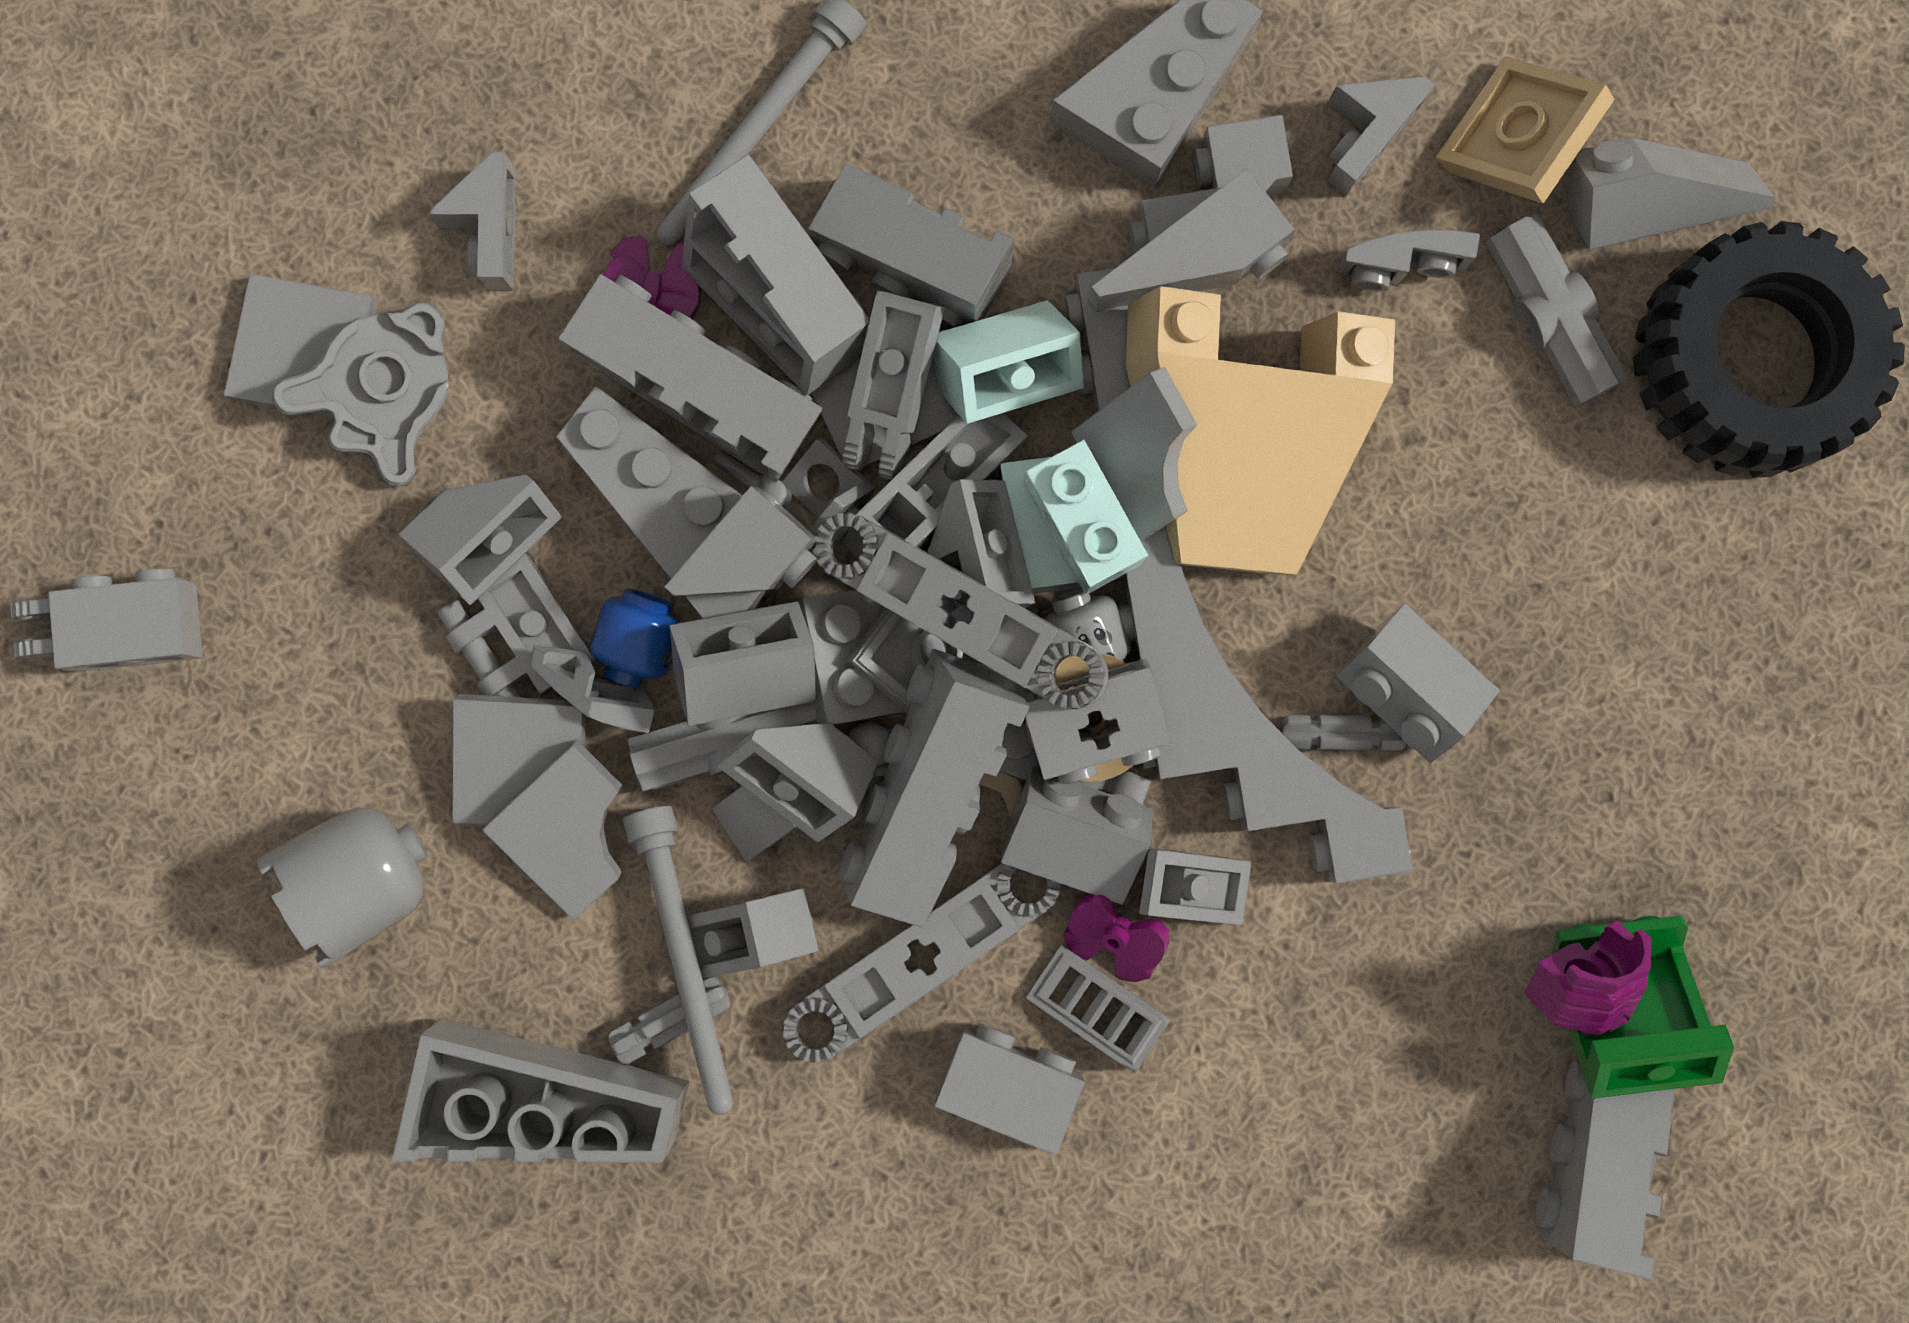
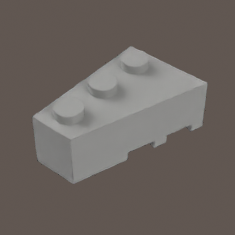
M1248 0L1178 1L1053 100L1050 122L1155 188L1252 40L1263 10Z

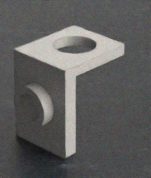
M822 438L815 440L782 481L785 487L791 491V494L818 518L809 529L815 536L818 534L817 529L829 517L839 513L857 514L860 511L861 505L876 489L858 471L846 468L844 463H842L843 457ZM816 464H824L831 467L838 476L839 490L831 499H822L816 496L809 487L808 474L810 469ZM849 528L840 532L835 540L841 542L845 539Z

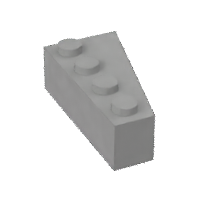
M600 274L559 336L558 340L561 347L760 475H766L778 481L815 424L823 408L815 404L809 395L807 396L802 390L784 380L779 382L759 370L760 365L742 351L730 345L724 349L704 337L703 335L706 330L691 318L676 310H673L672 314L668 315L648 303L652 297L651 294L632 280L619 275L616 281L613 282Z
M597 386L593 388L556 436L670 578L677 573L742 497L740 493ZM774 589L684 596L701 617L706 619L759 609Z
M936 649L932 650L927 665L919 664L911 677L907 691V701L912 702L904 725L896 724L889 735L884 752V761L889 763L881 785L873 784L866 795L861 813V820L866 822L858 845L850 843L846 848L839 869V880L844 881L843 886L851 906L924 928L956 861L957 848L955 844L951 843L955 833L964 835L967 831H970L980 812V787L978 784L983 774L996 777L1007 756L1006 748L1002 747L1004 730L1008 723L1021 727L1030 708L1029 704L1007 677L987 666Z
M442 1018L421 1034L392 1161H416L418 1158H448V1162H475L477 1158H515V1162H541L542 1159H575L576 1162L662 1163L675 1143L690 1081Z

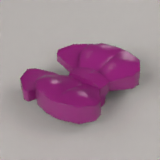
M641 235L624 238L610 250V256L613 260L609 262L603 276L613 282L616 281L619 275L632 280L651 294L652 297L648 303L668 315H671L673 310H676L693 319L700 305V286L681 267L683 243L675 245L666 261L662 275L656 272H649L647 241Z
M1085 893L1078 899L1070 915L1069 925L1063 933L1068 949L1083 960L1093 957L1102 947L1111 953H1116L1115 975L1118 979L1131 982L1150 979L1154 967L1160 963L1169 945V929L1161 921L1148 919L1131 923L1127 918L1118 916L1110 899L1101 894Z

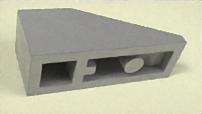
M1636 138L1608 140L1599 143L1597 146L1580 149L1569 168L1567 210L1572 223L1589 250L1774 208V195L1750 163Z
M1246 168L1092 285L1088 302L1095 311L1126 306L1134 299L1160 286L1203 291L1237 284L1251 272L1259 280L1288 257L1284 247L1290 240L1295 228Z
M1004 413L966 424L958 415L856 515L871 520L925 551L930 546L935 528L938 525L937 523L950 485L960 479L990 480L1000 469V463H1005L1023 444L1028 435ZM849 528L843 545L858 559L864 553L862 551L865 548V544H863L864 538L861 537L859 531Z

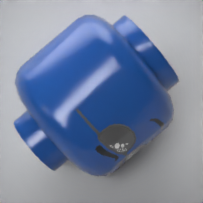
M629 588L625 589L623 597H611L604 602L589 647L592 656L598 662L606 665L604 677L622 685L639 688L643 678L657 679L668 673L673 660L670 625L681 623L672 614L673 603L658 596Z

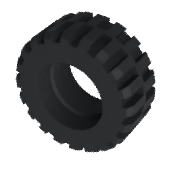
M1780 221L1770 230L1762 222L1745 225L1731 236L1724 233L1708 242L1668 274L1669 278L1655 289L1646 303L1651 311L1639 320L1635 339L1638 342L1645 343L1644 349L1633 357L1634 375H1647L1650 386L1640 392L1639 395L1646 411L1657 406L1664 416L1665 420L1657 425L1656 428L1667 441L1680 435L1688 442L1682 454L1696 463L1713 458L1716 460L1715 471L1735 476L1749 470L1752 478L1772 477L1783 471L1791 473L1842 451L1854 444V437L1870 431L1882 417L1878 407L1892 401L1899 384L1897 378L1890 376L1889 372L1904 364L1905 345L1902 342H1894L1893 332L1903 327L1899 307L1888 309L1883 294L1891 289L1882 274L1871 278L1862 267L1868 261V258L1856 247L1852 246L1845 252L1835 247L1838 240L1837 235L1818 228L1808 236H1803L1804 227L1801 223ZM1740 297L1766 299L1788 310L1803 325L1813 346L1815 368L1810 389L1805 398L1799 403L1787 408L1761 403L1745 394L1730 379L1722 365L1717 345L1719 320L1724 308L1729 303Z

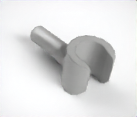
M723 451L716 455L713 461L714 465L749 488L751 486L762 488L788 511L792 494L780 480L775 481L766 475H760L756 471H751Z

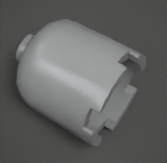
M354 808L257 857V864L261 874L264 876L275 871L283 889L274 893L271 897L303 949L306 951L318 944V956L315 958L318 966L322 969L404 919L418 907L424 895L425 885L418 862L428 857V854L409 823L398 829L389 817L373 808Z

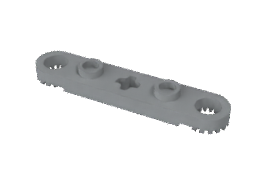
M839 513L826 519V522L817 529L818 534L815 536L817 541L815 543L814 555L817 557L819 566L829 575L846 583L887 609L1058 707L1083 709L1094 704L1103 695L1108 683V668L1102 655L1092 646L865 517L852 513ZM854 528L864 538L863 544H865V548L862 550L864 553L860 555L859 561L853 562L852 565L844 566L834 555V541L843 530ZM966 592L970 596L967 607L974 612L973 619L970 623L958 621L952 628L948 625L951 613L943 608L945 601L948 598L960 599ZM1070 656L1080 657L1086 661L1087 666L1090 668L1089 674H1091V678H1089V685L1077 695L1064 693L1056 682L1058 665Z
M1001 863L932 910L924 928L910 925L797 1002L788 1012L783 1024V1037L788 1049L796 1057L808 1063H821L833 1058L1015 934L1031 921L1047 912L1056 903L1061 883L1046 879L1047 888L1039 900L1032 903L1020 902L1012 895L1010 890V879L1017 868ZM918 939L923 946L934 942L939 947L940 952L933 958L937 968L932 973L927 974L921 967L915 968L912 971L906 967L905 961L911 956V951L908 947L911 941ZM810 1011L826 1013L834 1024V1036L823 1047H810L803 1043L798 1035L797 1025L799 1019Z

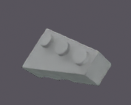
M749 154L689 192L682 269L691 276L807 396L861 357L870 321L863 306L852 296Z
M845 163L808 228L811 240L818 247L830 266L845 273H848L851 266H854L873 277L870 285L877 291L889 292L904 297L909 296L915 300L945 307L940 326L947 330L982 320L1012 268L1014 237L997 230L991 241L986 240L961 227L965 220L962 214L945 207L940 216L913 201L915 196L912 192Z
M1573 1061L1566 1076L1564 1089L1565 1097L1572 1100L1566 1125L1559 1124L1556 1127L1550 1146V1160L1553 1163H1557L1552 1188H1543L1536 1206L1535 1222L1537 1226L1542 1227L1540 1238L1572 1260L1652 1280L1654 1259L1641 1256L1646 1216L1652 1218L1660 1217L1662 1196L1649 1193L1657 1155H1667L1675 1089L1591 1099L1579 1061Z

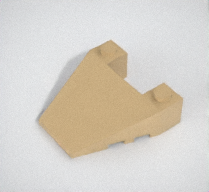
M1160 286L1128 303L1125 365L1130 386L1134 385L1148 373L1165 367L1197 424L1183 441L1177 462L1179 489L1188 511L1166 525L1175 564L1286 576L1297 575L1393 383L1395 319L1338 311L1301 327L1300 370L1218 360L1221 295Z

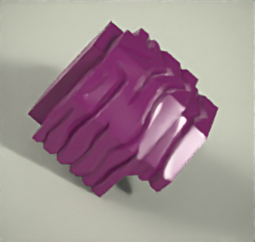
M1616 920L1604 928L1599 941L1595 942L1589 950H1585L1580 943H1574L1557 950L1551 956L1539 961L1535 974L1532 976L1524 993L1553 1025L1581 1031L1586 1037L1591 1034L1601 1035L1605 1032L1610 1033L1629 1022L1637 1004L1641 1000V996H1643L1647 988V976L1651 968V937L1643 929L1637 930L1633 936Z

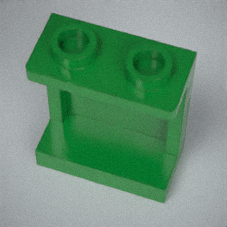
M1643 916L1630 922H1622L1621 924L1633 936L1637 930L1643 929L1651 937V968L1647 976V988L1643 996H1641V1000L1637 1004L1629 1022L1610 1033L1605 1032L1601 1035L1591 1034L1587 1037L1581 1031L1569 1029L1590 1098L1596 1099L1723 1083L1734 1045L1726 1024L1711 1026L1684 952V942L1688 931L1684 917L1660 918L1658 916ZM1583 923L1558 931L1555 935L1552 954L1574 943H1580L1585 950H1589L1595 942L1599 941L1604 928L1609 924L1595 925Z

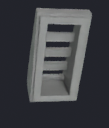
M1061 944L1025 997L1133 1073L1138 1070L1170 1021L1166 1015ZM1072 967L1080 974L1061 1003L1057 1004L1049 997L1068 968ZM1094 982L1101 989L1082 1018L1079 1019L1071 1011L1090 983ZM1114 996L1123 1004L1104 1033L1101 1034L1093 1026ZM1137 1012L1145 1019L1126 1048L1123 1049L1115 1042L1134 1013Z

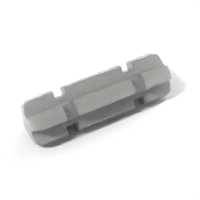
M1288 715L1281 722V733L1298 750H1308L1311 748V745H1317V750H1371L1372 746H1377V750H1402L1406 748V743L1402 737L1379 716H1377V720H1372L1371 715L1317 716L1316 720H1311L1310 715Z
M716 976L704 979L703 983L712 1018H715L731 1007L730 998L724 985ZM679 993L638 1015L639 1023L633 1025L629 1020L612 1029L608 1034L610 1047L622 1064L628 1065L647 1055L646 1048L653 1045L656 1050L689 1032Z

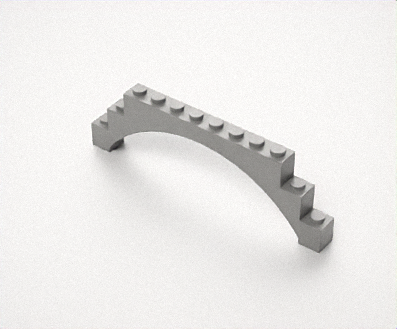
M1283 115L1207 126L1201 143L1202 148L1193 150V164L1198 187L1208 186L1209 190L1142 200L1138 213L1139 221L1129 223L1132 253H1136L1246 168L1268 195L1285 193L1293 178ZM1115 268L1077 274L1074 286L1075 294L1065 295L1067 320L1079 332H1082L1085 355L1082 356L1084 388L1079 389L1080 394L1092 393L1095 413L1131 387L1125 366L1128 305L1095 311L1088 302L1091 286ZM1166 526L1142 540L1141 543L1148 557L1142 565L1115 579L1123 580L1126 604L1117 606L1123 627L1130 641L1133 642L1136 661L1146 658L1151 667L1172 744L1159 747L1161 753L1159 757L1141 763L1142 768H1154L1155 780L1231 769L1233 781L1223 782V797L1228 819H1239L1241 831H1253L1316 820L1318 833L1309 834L1310 855L1314 870L1316 872L1325 871L1327 882L1342 883L1413 871L1403 808H1382L1343 785L1299 751L1259 710L1229 670L1204 626L1184 577L1182 566L1175 564Z

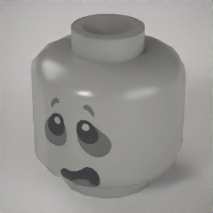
M1078 588L1061 594L1051 601L1054 611L1049 613L1044 620L1092 646L1099 653L1108 654L1124 660L1130 654L1132 649L1131 641L1123 627L1117 603L1112 597L1085 595L1082 588Z

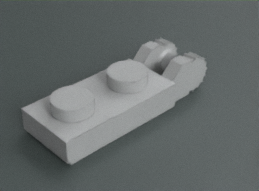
M878 291L876 294L847 417L851 418L842 456V463H844L846 468L859 471L865 466L875 435L874 425L887 428L880 458V477L892 480L904 468L911 446L910 433L915 431L945 307L884 291Z

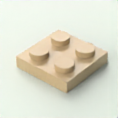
M1505 56L1435 158L1441 167L1450 174L1543 204L1615 99L1606 84Z

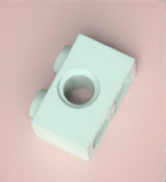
M1085 440L1026 471L1024 484L1085 595L1144 563L1148 554Z

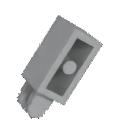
M175 570L137 571L135 572V582L112 584V577L109 576L78 577L71 579L72 589L49 591V598L10 603L11 619L32 622L40 621L42 618H51L52 638H29L14 643L15 659L54 657L56 669L72 672L203 659L197 587L195 583L175 578Z

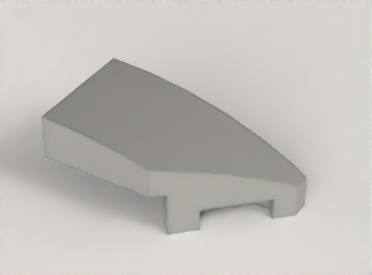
M533 644L529 661L531 667L556 692L589 718L605 724L649 733L655 709L643 684L636 688L608 679L594 678L595 670L587 652Z

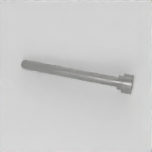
M822 0L813 11L816 19L810 26L813 31L812 35L660 224L657 236L661 243L673 246L679 243L685 235L689 192L749 154L832 49L839 51L845 43L851 46L867 27L865 19L845 0Z
M672 806L654 807L624 817L622 821L628 844L636 846L638 856H645L707 1106L712 1113L724 1115L731 1110L733 1097L670 849L675 847L673 836L678 833V828Z

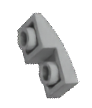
M1423 230L1391 234L1368 240L1347 249L1338 263L1336 275L1351 277V285L1353 287L1373 292L1387 291L1389 284L1398 286L1408 274L1410 263L1418 264L1417 272L1422 275L1434 278H1452L1455 276L1456 271L1464 272L1476 259L1480 234L1453 230Z

